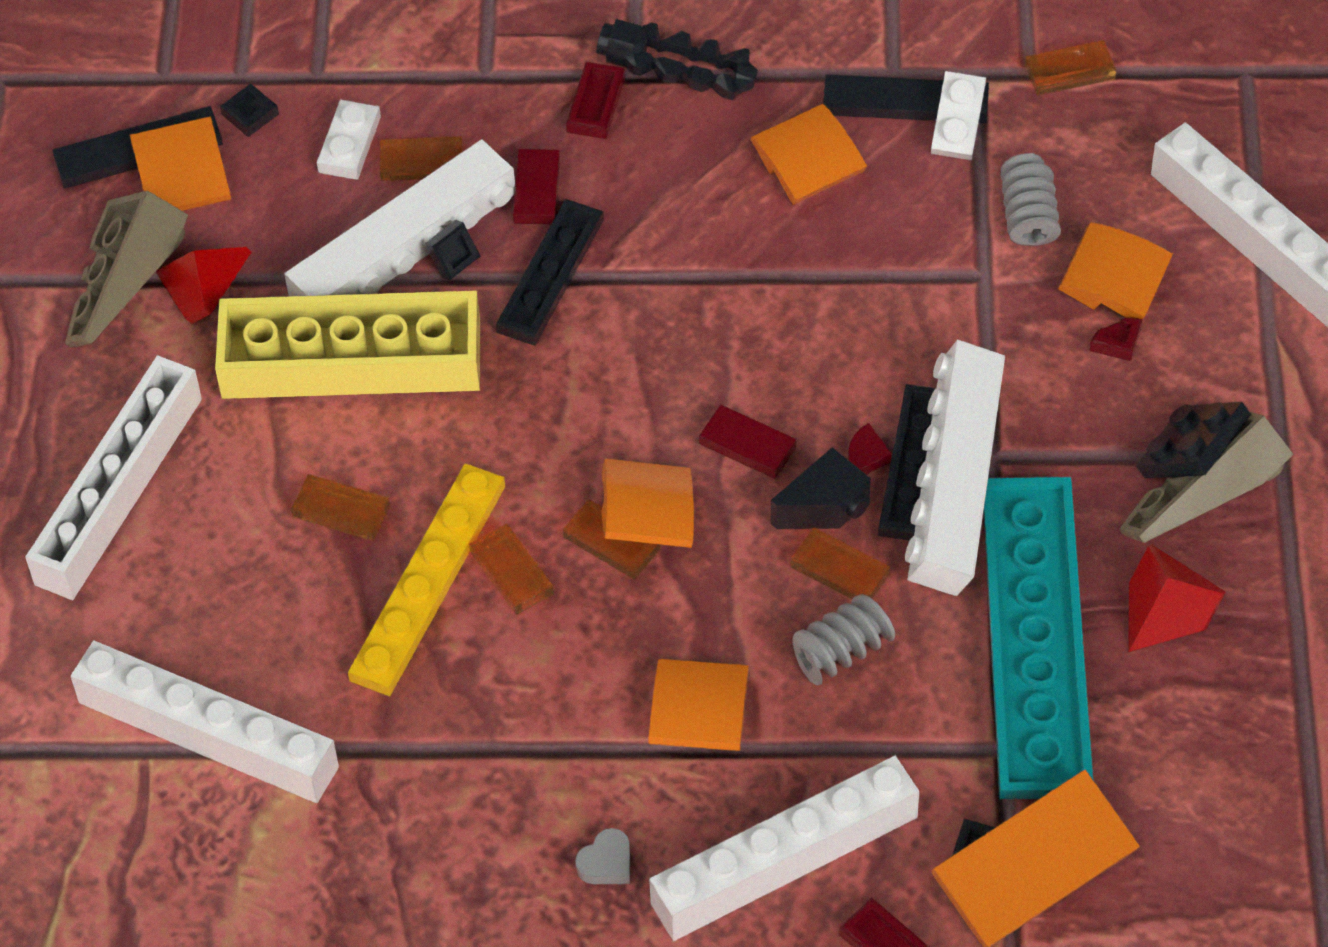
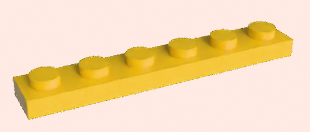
M466 463L463 465L348 671L350 682L389 697L391 696L505 489L504 477Z

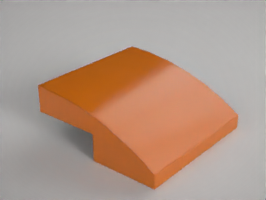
M824 104L801 113L751 138L769 174H776L792 205L864 172L867 168L864 159L845 129Z
M211 116L130 135L143 191L153 193L181 211L231 200Z
M1090 222L1058 289L1093 310L1102 303L1125 318L1144 319L1173 253L1132 233Z
M605 458L601 472L604 490V502L601 511L604 538L692 548L694 501L691 468Z
M658 659L648 744L740 751L749 665Z

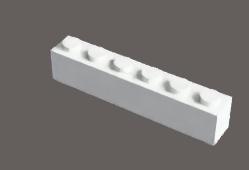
M1186 122L1155 143L1151 175L1328 327V243Z
M481 139L284 273L289 297L376 294L383 285L396 276L407 273L415 263L427 256L429 252L425 243L453 221L464 222L466 228L470 229L490 211L508 203L512 196L515 195L514 168Z
M958 339L946 354L941 353L934 366L933 377L937 378L938 382L937 388L932 393L928 404V413L932 414V421L926 430L922 442V449L926 450L927 454L926 460L919 470L916 482L917 486L921 487V493L911 515V523L916 525L915 533L909 541L905 553V561L910 563L908 581L957 596L965 588L975 574L1005 355Z
M156 356L25 558L35 586L72 601L74 600L202 400L195 369L161 356Z
M93 640L71 674V680L80 704L314 803L319 802L339 768L334 740Z
M895 755L649 878L651 906L672 940L675 941L918 818L919 790Z

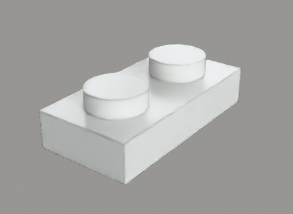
M945 71L931 154L972 160L986 84L985 77Z
M340 100L317 161L318 173L358 180L381 118L379 106Z

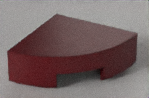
M1124 318L1119 323L1112 324L1106 328H1100L1090 342L1089 351L1131 361L1142 328L1143 319Z
M868 423L861 427L850 441L848 460L866 475L891 463V452L872 426Z

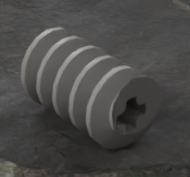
M1025 153L1011 157L1004 162L1000 172L1009 237L1014 243L1023 246L1048 244L1056 240L1061 233V226L1058 223L1059 212L1056 209L1058 203L1055 197L1056 186L1053 183L1054 172L1050 167L1044 165V161L1040 156L1034 153Z
M860 594L852 599L851 604L845 603L840 605L836 613L829 612L825 614L822 622L814 621L810 623L807 631L802 629L795 632L792 638L793 649L805 676L811 683L821 685L823 682L820 673L821 669L829 677L836 676L835 660L844 668H849L852 666L850 651L858 659H864L867 655L865 642L871 649L879 650L882 644L878 634H881L888 642H892L895 638V630L884 610L869 596Z

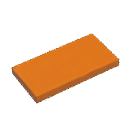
M1083 770L933 868L931 873L982 947H991L1136 851L1140 846L1088 772Z

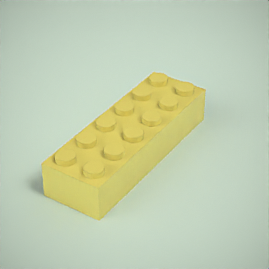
M477 291L219 299L215 370L222 399L480 391V313Z

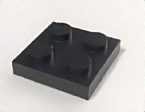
M1242 401L1183 405L1171 414L1170 422L1161 434L1148 444L1147 452L1136 467L1145 479L1206 475L1251 416V413Z

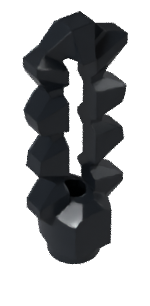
M616 19L614 24L605 22L600 32L596 50L597 54L606 56L607 63L625 67L635 75L641 76L653 69L663 82L676 83L682 79L694 90L704 92L712 88L721 97L729 100H734L740 93L751 90L754 87L758 69L749 62V49L742 48L721 55L718 41L713 39L705 40L699 47H692L691 36L684 31L661 40L658 24L653 22L643 26ZM647 46L655 48L658 52L668 51L686 56L693 62L705 61L712 63L718 69H733L736 73L735 79L724 73L713 74L711 70L695 65L687 67L680 61L666 57L654 58L651 53L646 52Z

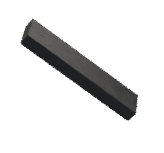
M825 74L823 104L834 116L936 121L944 80ZM989 82L985 84L979 123H987Z
M204 107L52 149L64 189L138 169L130 138L132 134L211 116L218 146L223 145L222 136L212 107Z
M568 199L564 200L496 323V332L498 334L536 346L604 221V211Z
M909 384L905 386L878 526V536L908 541L914 536L916 525L911 523V515L921 493V487H918L916 482L919 470L926 460L927 451L922 449V442L927 428L931 425L932 414L928 413V404L936 388Z

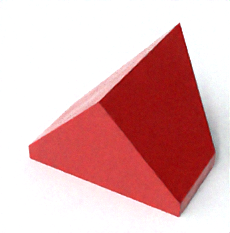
M246 246L193 250L158 269L156 273L184 318L193 324L211 315L219 303V299L223 297L252 251Z
M1149 545L1129 581L1128 652L1205 630L1226 591L1154 545Z

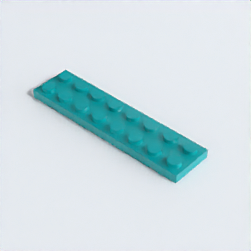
M1071 477L988 478L983 517L1000 799H1040L1083 770H1086L1093 779Z

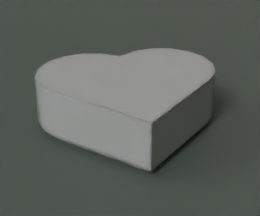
M613 828L605 829L596 836L593 845H588L578 852L575 863L577 875L580 879L589 884H630V844L624 832Z

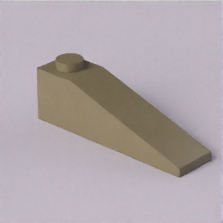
M149 191L108 200L92 237L90 249L96 252L93 264L84 268L81 280L87 282L88 286L86 292L75 303L65 340L66 345L72 348L93 343L181 244L185 235L183 227L188 214Z
M1250 412L1251 416L1206 475L1166 477V481L1161 487L1154 488L1145 494L1119 530L1124 536L1145 543L1264 484L1266 481L1272 480L1280 474L1284 467L1283 464L1293 453L1264 415Z

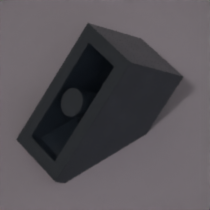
M832 447L771 499V525L776 529H839L851 518H859L869 507L871 501V478Z

